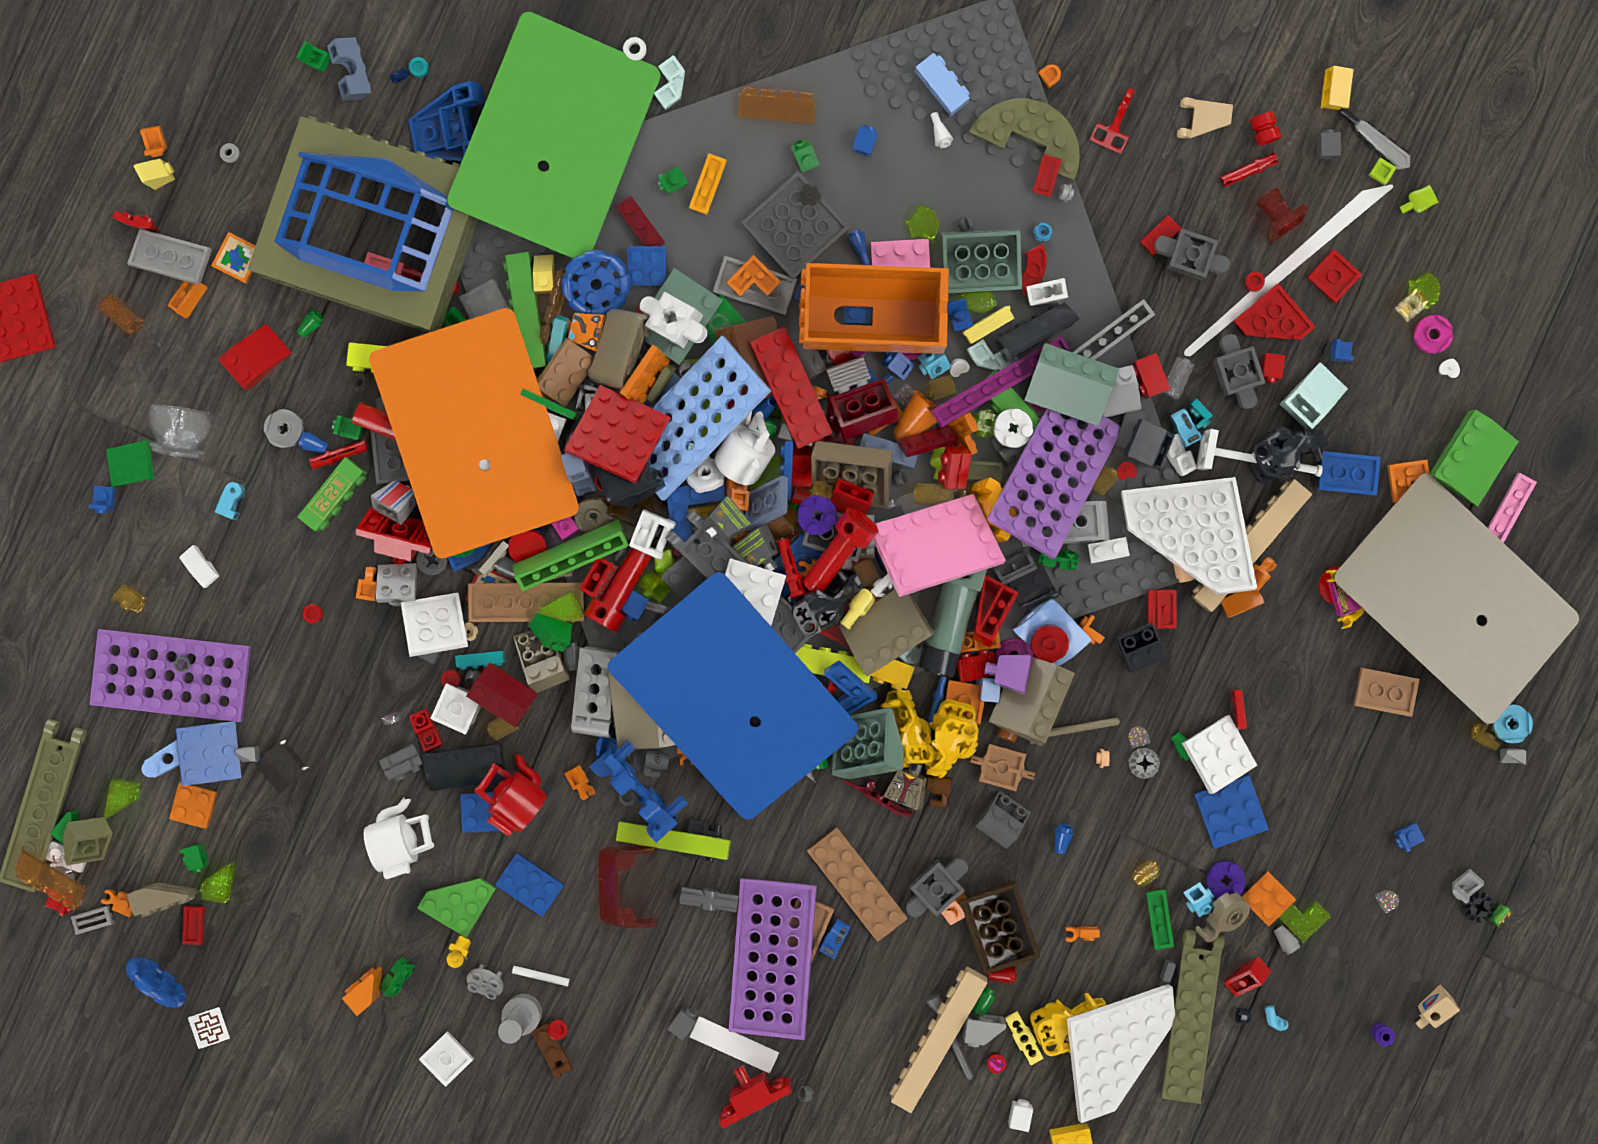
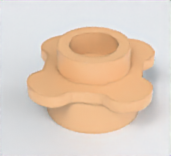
M1100 749V753L1097 752L1096 764H1099L1100 768L1109 766V751H1104V749Z

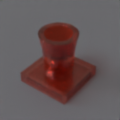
M1278 188L1265 194L1256 203V206L1274 223L1267 237L1271 243H1274L1302 224L1308 212L1305 204L1292 211Z

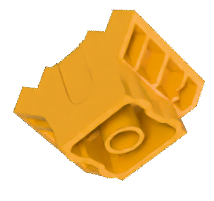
M989 477L972 483L967 493L970 495L974 494L985 519H987L1003 488H1001L998 481ZM1012 507L1009 508V515L1011 517H1017L1015 508ZM986 520L997 543L1008 541L1011 534Z

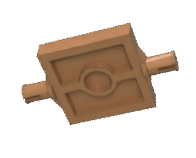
M989 744L983 758L971 756L970 763L981 765L979 781L1016 791L1022 777L1034 780L1033 776H1035V772L1024 770V762L1027 755L1025 753Z

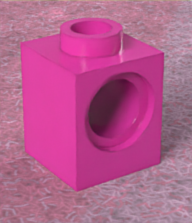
M573 516L552 523L562 540H566L580 531L579 527L575 524Z

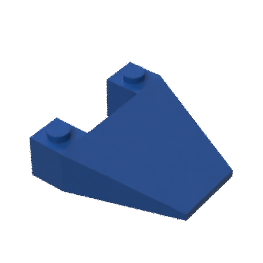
M467 81L455 85L408 119L415 153L420 151L427 154V157L431 159L439 157L445 161L462 162L474 133L469 108L485 103L482 84Z

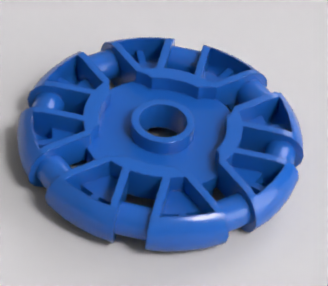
M590 250L579 257L577 255L566 266L565 275L561 280V290L563 296L567 299L566 303L576 313L606 316V313L612 308L620 309L626 302L627 292H630L631 287L629 272L625 270L626 265L616 255L604 253L602 250ZM602 260L607 262L605 267L600 265ZM590 262V265L583 267V263ZM618 271L619 276L614 277L612 273ZM573 274L579 275L577 280L572 279ZM599 279L601 285L598 288L591 287L592 280ZM615 287L620 288L619 294L615 293ZM578 290L579 295L574 297L573 292ZM608 300L610 304L603 307L601 303ZM586 301L591 304L590 308L585 306Z
M134 957L127 962L126 972L129 979L135 982L134 985L144 995L152 997L153 1001L166 1007L177 1008L185 1003L186 992L182 984L174 981L175 978L166 970L163 972L158 967V963L142 957Z

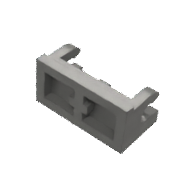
M1027 550L1006 559L1004 564L992 567L999 582L1004 585L1037 569Z

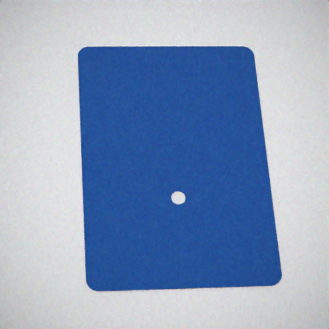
M721 572L711 575L608 663V670L734 810L747 820L754 818L856 735L858 731V725L732 581ZM754 716L759 717L761 720V724L758 727H752L749 723L750 719Z

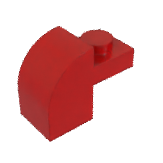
M793 446L792 486L801 488L811 487V456L813 448L803 446L796 449V446Z

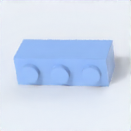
M933 53L915 67V73L951 117L969 102L970 93L965 86L961 87L958 84V78L955 73L947 70L943 58Z

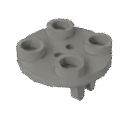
M480 964L478 969H473L468 973L467 988L471 992L485 995L488 999H495L504 988V984L500 979L502 972L498 971L496 975L489 970L483 969L484 965Z

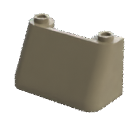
M614 308L606 313L605 324L592 366L588 370V377L591 382L619 391L622 390L634 372L644 337L649 338L650 334L647 332L651 329L645 326L649 316Z

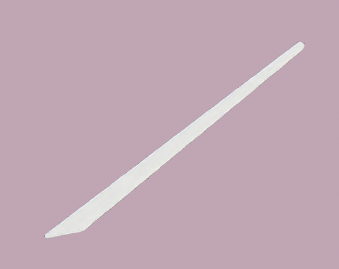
M1393 185L1364 190L1270 273L1265 278V284L1260 291H1250L1185 350L1184 355L1191 356L1272 287L1283 280L1390 191Z

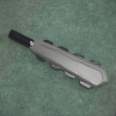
M1346 108L1341 110L1340 114L1355 126L1358 136L1362 140L1366 139L1367 145L1372 149L1375 148L1381 158H1386L1387 162L1397 167V170L1410 167V155L1405 148L1398 147L1392 138H1386L1385 133L1381 130H1376L1375 125L1371 122L1359 120Z

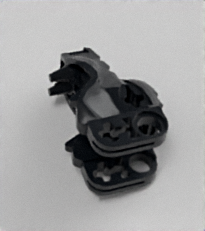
M1285 427L1274 428V431L1267 432L1268 436L1264 435V438L1247 453H1253L1257 463L1248 461L1247 463L1258 482L1265 484L1274 479L1281 480L1286 475L1290 476L1294 468L1297 470L1300 468L1301 456L1312 453L1316 462L1322 459V448L1327 446L1329 442L1322 429H1313L1303 433L1300 431L1294 434ZM1268 458L1272 459L1268 461L1270 465H1268L1267 462H1265L1264 464L1262 463V461Z
M840 569L823 592L816 589V592H811L802 583L807 593L797 597L798 599L795 604L790 603V592L785 596V600L792 606V615L802 633L806 636H813L840 623L844 616L843 605L849 602L848 598L853 599L854 593H859L863 585L853 569L847 571ZM804 612L806 618L803 619L800 613ZM808 622L810 624L814 623V627L810 631L804 630V626Z

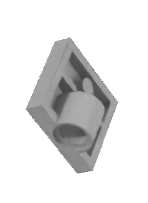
M417 564L378 565L377 603L388 602L392 606H401V602L416 601Z

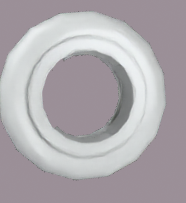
M632 37L624 43L623 52L629 59L641 60L646 54V44L640 38ZM634 44L640 46V51L637 54H631L629 48Z

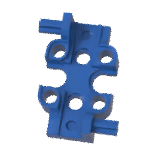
M627 740L616 751L611 747L607 749L589 768L599 777L612 776L610 783L621 796L631 788L640 796L637 800L641 803L642 808H640L638 813L648 822L647 833L657 843L678 824L676 814L688 802L680 795L667 806L652 787H644L634 773L635 769L627 761L623 760L635 749L633 744Z

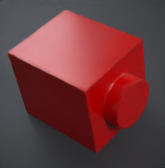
M1270 353L1262 355L1261 370L1265 382L1276 383V380L1282 379L1285 362L1284 355Z

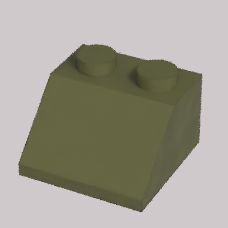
M105 817L67 823L63 834L65 863L67 866L104 860L113 835Z

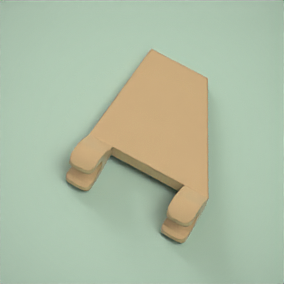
M1188 97L1183 98L1180 102V107L1194 108L1191 130L1180 128L1177 131V138L1191 139L1230 125L1233 105L1195 100Z

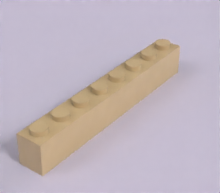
M1295 479L1286 480L1279 488L1281 492L1277 496L1273 495L1267 502L1269 506L1255 516L1256 521L1253 525L1249 524L1246 527L1252 564H1254L1311 497L1312 493ZM1199 583L1192 590L1194 594L1191 597L1208 612H1213L1227 594L1217 595Z
M968 966L964 971L961 970L956 978L958 982L955 987L951 986L949 989L946 1003L942 1002L937 1011L939 1015L936 1020H931L927 1028L929 1032L926 1036L923 1035L918 1043V1046H920L918 1051H914L911 1054L908 1068H903L899 1076L901 1080L898 1085L894 1084L890 1091L891 1102L909 1113H912L987 985V977Z

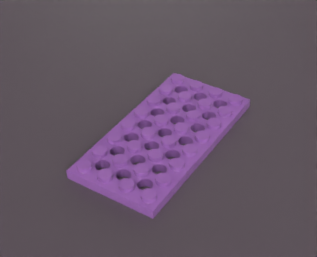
M1046 408L986 520L1051 559H1055L1118 439L1121 426L1106 417L1103 418V415L1099 426L1084 422L1085 429L1082 430L1077 426L1078 419L1069 416L1068 420H1065L1061 417L1060 413ZM1053 426H1056L1060 429L1059 436L1053 434ZM1094 430H1098L1101 433V439H1096L1093 436ZM1069 436H1073L1076 439V446L1069 443ZM1045 442L1052 446L1051 452L1044 450L1043 444ZM1086 446L1092 448V456H1089L1085 453ZM1061 452L1068 455L1067 462L1060 459ZM1035 459L1042 460V468L1036 467ZM1077 462H1081L1084 465V472L1078 471L1076 468ZM1053 468L1059 471V478L1052 476L1051 470ZM1027 475L1034 477L1035 482L1033 485L1026 481ZM1069 478L1075 480V488H1071L1068 485ZM1043 485H1048L1051 488L1049 495L1043 492ZM1018 491L1025 493V501L1018 499ZM1060 495H1065L1067 497V504H1062L1060 502ZM1035 501L1041 502L1043 506L1041 511L1035 509ZM1012 507L1017 510V517L1009 515V508ZM1052 511H1056L1059 514L1058 521H1054L1051 518ZM1027 517L1034 521L1033 527L1026 525L1025 519ZM1043 527L1050 530V537H1045L1042 534Z
M98 629L90 705L243 722L251 646ZM114 645L120 647V653L117 656L112 653ZM133 647L139 650V655L136 658L132 657L130 653ZM152 649L158 652V657L155 660L149 656ZM174 651L178 658L179 656L187 657L192 653L195 655L196 661L190 664L187 671L179 672L174 668V662L168 659V654ZM209 655L215 659L213 666L206 664V658ZM228 657L234 662L232 668L225 666L224 662ZM182 659L179 665L180 668H183V665L186 662L185 659ZM112 664L118 666V672L115 675L110 672ZM131 666L137 669V674L134 677L128 672ZM150 668L156 671V676L153 679L147 675V671ZM169 670H172L175 674V678L172 681L166 678V673ZM188 672L194 676L191 683L185 680V675ZM207 674L213 679L210 685L204 683V676ZM226 676L231 679L229 687H225L222 683L223 678ZM109 683L115 684L116 691L114 693L108 691ZM128 685H132L135 688V693L132 696L126 692ZM147 687H151L154 691L151 698L145 694ZM166 689H170L173 693L170 700L164 697ZM185 691L191 693L192 698L189 702L183 699ZM204 693L210 696L208 704L202 702L201 698ZM223 695L229 698L227 706H223L220 702Z
M750 878L740 879L729 1032L805 1040L817 885ZM755 894H760L763 897L762 904L754 902L753 897ZM774 896H779L782 899L781 906L773 904L772 898ZM793 898H798L801 901L800 908H794L791 905ZM754 913L761 915V923L753 922L752 915ZM773 915L780 917L781 923L779 925L771 923ZM790 918H798L800 925L792 927L789 922ZM753 932L760 935V941L757 943L753 942L750 938ZM770 935H777L779 943L772 944L769 940ZM791 936L796 937L798 945L791 946L788 943V938ZM752 951L759 955V960L756 962L751 961L749 958V953ZM771 953L778 957V961L775 964L768 961V955ZM790 955L797 959V963L794 966L787 963V957ZM755 971L757 973V980H750L747 976L748 972ZM767 973H774L776 975L774 983L766 979ZM786 975L794 976L795 983L793 985L786 983ZM753 990L756 993V998L753 1000L748 999L746 991ZM772 992L775 1000L772 1002L767 1001L765 993ZM791 994L794 1002L787 1004L784 1001V995ZM745 1010H753L754 1018L748 1019L745 1016ZM770 1011L773 1014V1020H765L763 1013ZM789 1013L792 1016V1022H784L782 1015Z

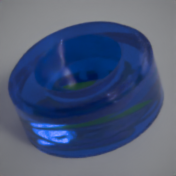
M405 67L393 72L389 77L392 83H398L409 76V72Z

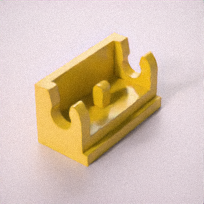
M1332 66L1325 70L1321 108L1333 110L1349 108L1353 69Z

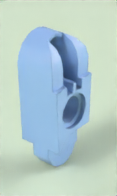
M177 740L144 761L142 772L145 776L156 778L179 766ZM171 753L174 757L173 762L165 764L164 756Z

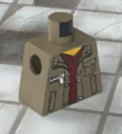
M910 764L909 770L903 768V770L897 771L884 797L915 810L921 809L927 785V778L919 775L922 764Z

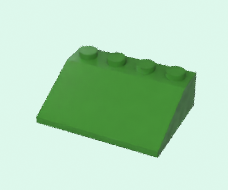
M1477 410L1468 411L1429 474L1442 486L1478 507L1519 441Z

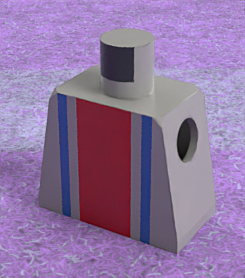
M392 481L371 495L373 509L400 525L417 506L410 482L403 485L398 481Z

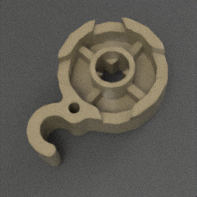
M1237 892L1231 895L1228 893L1223 894L1213 903L1215 908L1206 919V927L1201 929L1197 926L1196 932L1206 942H1212L1221 931L1229 932L1235 930L1248 917L1250 911L1249 903Z

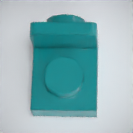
M1198 399L1193 400L1188 405L1191 408L1189 411L1195 418L1201 419L1195 425L1196 429L1201 428L1203 430L1211 423L1209 419L1213 415Z

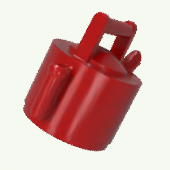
M515 755V761L518 769L524 775L518 771L511 775L498 765L492 763L490 770L480 785L474 789L476 794L489 803L487 811L492 815L488 819V824L493 825L506 836H510L513 831L521 832L540 810L547 797L545 791L540 788L541 778L539 774L525 764L523 755L521 757ZM499 773L506 779L496 786L491 798L484 791L495 774Z

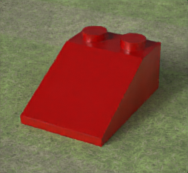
M265 324L230 348L218 360L242 388L251 390L292 352L270 326Z

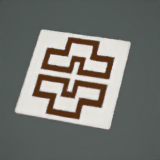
M219 1007L188 1018L198 1049L230 1039Z

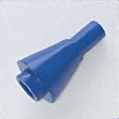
M859 229L849 233L850 237L847 240L860 256L862 264H870L866 253L865 232L861 233Z

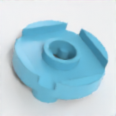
M1510 704L1497 721L1492 723L1495 736L1508 743L1522 742L1531 733L1533 727L1532 717L1529 712L1523 707ZM1513 718V721L1517 724L1513 726V729H1510L1508 722Z

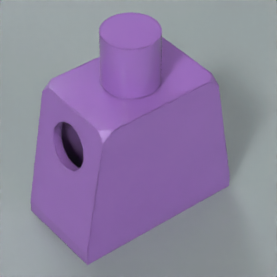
M999 655L998 664L986 663L985 674L995 675L994 682L996 685L1025 695L1032 658L1029 655Z

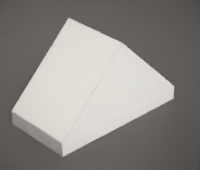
M1065 278L1027 286L1030 306L1055 303L1068 298Z

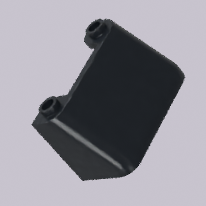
M647 462L636 484L594 465L604 495L613 505L631 508L666 486L662 472L650 467L649 462Z

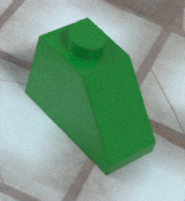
M536 613L529 622V627L545 647L563 652L570 644L571 623Z

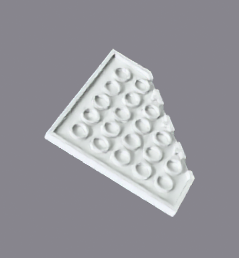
M1236 477L1121 491L1127 530L1217 595L1257 589Z
M1167 984L1067 1019L1077 1117L1081 1123L1116 1111L1171 1029L1175 1017L1173 987Z

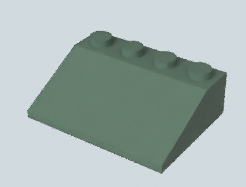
M1019 229L941 233L943 268H949L948 293L1022 289L1021 235Z
M675 268L655 296V299L660 300L663 293L666 292L695 308L703 314L699 323L704 327L723 301ZM652 330L647 332L650 334L649 338L644 337L643 340L652 346L653 344L659 348L667 357L679 365L695 343L689 340L683 349Z
M1045 343L1024 401L1099 426L1119 368Z
M892 708L851 715L858 725V731L856 735L833 753L832 775L845 779H854L903 770L904 749Z

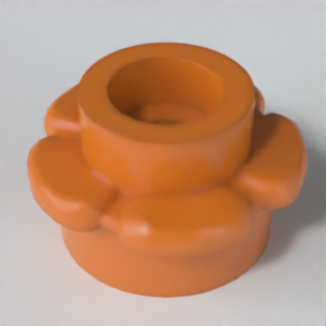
M813 386L817 399L823 401L824 397H828L826 396L828 390Z

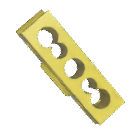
M1003 306L973 324V327L963 330L961 334L966 337L969 344L976 342L1014 319L1010 306Z
M1018 1011L1006 1016L1005 1020L1013 1032L1012 1036L1019 1049L1023 1050L1030 1065L1044 1059L1036 1045L1034 1036L1029 1027L1024 1024ZM1016 1020L1019 1021L1018 1025L1022 1028L1017 1031L1016 1025H1012ZM1022 1035H1027L1025 1040L1020 1039ZM1027 1044H1031V1049L1035 1050L1034 1054H1028L1029 1048L1026 1047Z

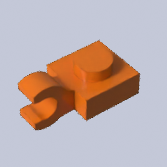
M1269 556L1260 566L1256 563L1253 565L1257 584L1256 590L1258 591L1271 578L1268 572H1271L1277 566L1274 563L1275 561Z
M366 567L365 579H359L356 598L376 601L377 582L374 581L377 571L376 567Z
M580 765L564 773L573 790H578L582 800L589 798L586 791L589 796L595 794V789L586 784L589 780Z
M1065 927L1066 931L1073 932L1071 937H1065L1067 942H1073L1077 937L1083 938L1085 941H1093L1095 938H1100L1098 927Z

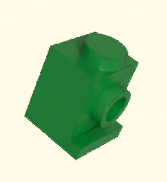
M203 843L179 850L180 854L184 853V865L188 868V871H192V874L204 871L203 867L209 865Z

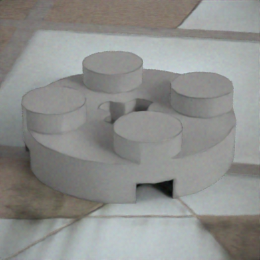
M285 409L270 414L264 423V432L269 439L268 441L280 448L297 445L304 432L303 420L296 413ZM286 423L287 428H289L288 432L281 434L282 430L279 427L284 426Z

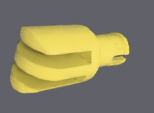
M861 589L849 603L850 610L840 623L850 630L857 618L862 615L865 616L875 601V596L869 590Z

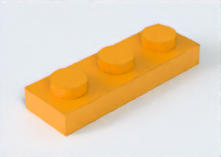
M708 153L689 209L708 215L727 163L726 159Z

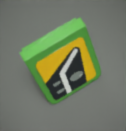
M1501 904L1488 919L1497 927H1500L1512 913L1508 907Z

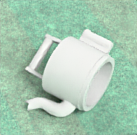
M751 411L725 438L715 456V464L723 475L734 482L746 486L752 485L759 480L775 453V447L768 438L769 432L767 431L762 412H757L751 420Z
M405 797L402 798L398 805L382 810L376 818V823L370 824L364 829V841L369 859L378 872H383L385 879L410 873V863L417 861L418 853L434 847L428 815L407 819L403 814L398 815L411 802V799H405ZM421 822L425 845L417 847V837L410 825Z

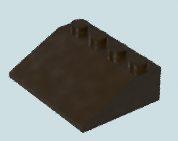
M1015 880L997 885L960 901L985 975L1040 958V952Z

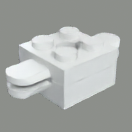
M666 292L663 293L660 300L647 296L641 301L640 310L649 316L645 326L683 349L689 340L701 343L706 339L707 330L699 323L703 314L690 305Z

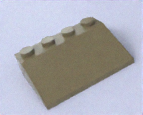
M816 441L811 456L812 491L830 497L838 478L874 492L870 507L888 509L893 451Z
M896 589L875 602L865 616H859L850 630L843 624L839 625L856 661L866 677L935 634L912 596L907 594L899 597Z
M1033 657L1025 695L1003 687L999 696V703H996L988 722L1042 746L1047 741L1075 673Z
M608 674L617 749L627 740L633 744L635 749L674 746V742L612 674Z

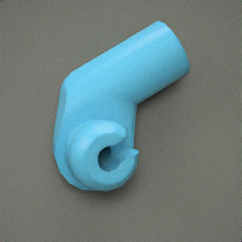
M1274 1005L1264 1007L1269 1026L1279 1031L1288 1028V1022L1276 1016Z

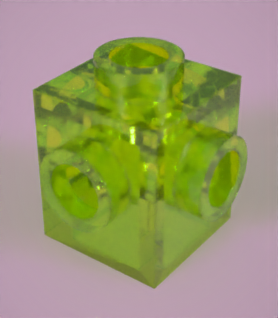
M982 409V411L976 412L975 415L973 414L972 417L975 418L979 429L975 431L976 436L987 438L988 436L995 437L993 428L998 415H994L993 411L988 409Z
M651 570L642 578L639 586L644 589L642 593L649 600L653 597L660 603L672 588L660 577L662 575L660 572L656 574Z

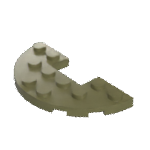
M1016 98L1000 102L986 110L969 131V134L1003 150L1011 132L1045 147L1044 154L1061 158L1062 161L1058 175L1074 181L1080 156L1075 132L1067 119L1059 111L1046 103L1026 98Z

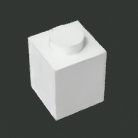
M1023 1099L1012 1101L1008 1121L1010 1128L1029 1132L1033 1107L1029 1104V1101Z

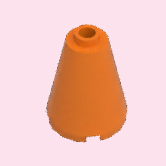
M917 390L912 394L893 431L896 441H899L900 438L925 432L937 423L931 411L938 406L932 400L926 399V396Z

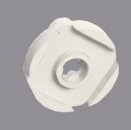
M1020 409L1005 410L996 417L993 428L994 436L1003 446L1020 447L1027 443L1033 434L1032 421ZM1010 423L1018 426L1016 429L1017 433L1008 431Z
M708 456L686 480L697 493H703L722 486L725 475L719 471L715 460ZM703 471L710 473L707 476H702Z

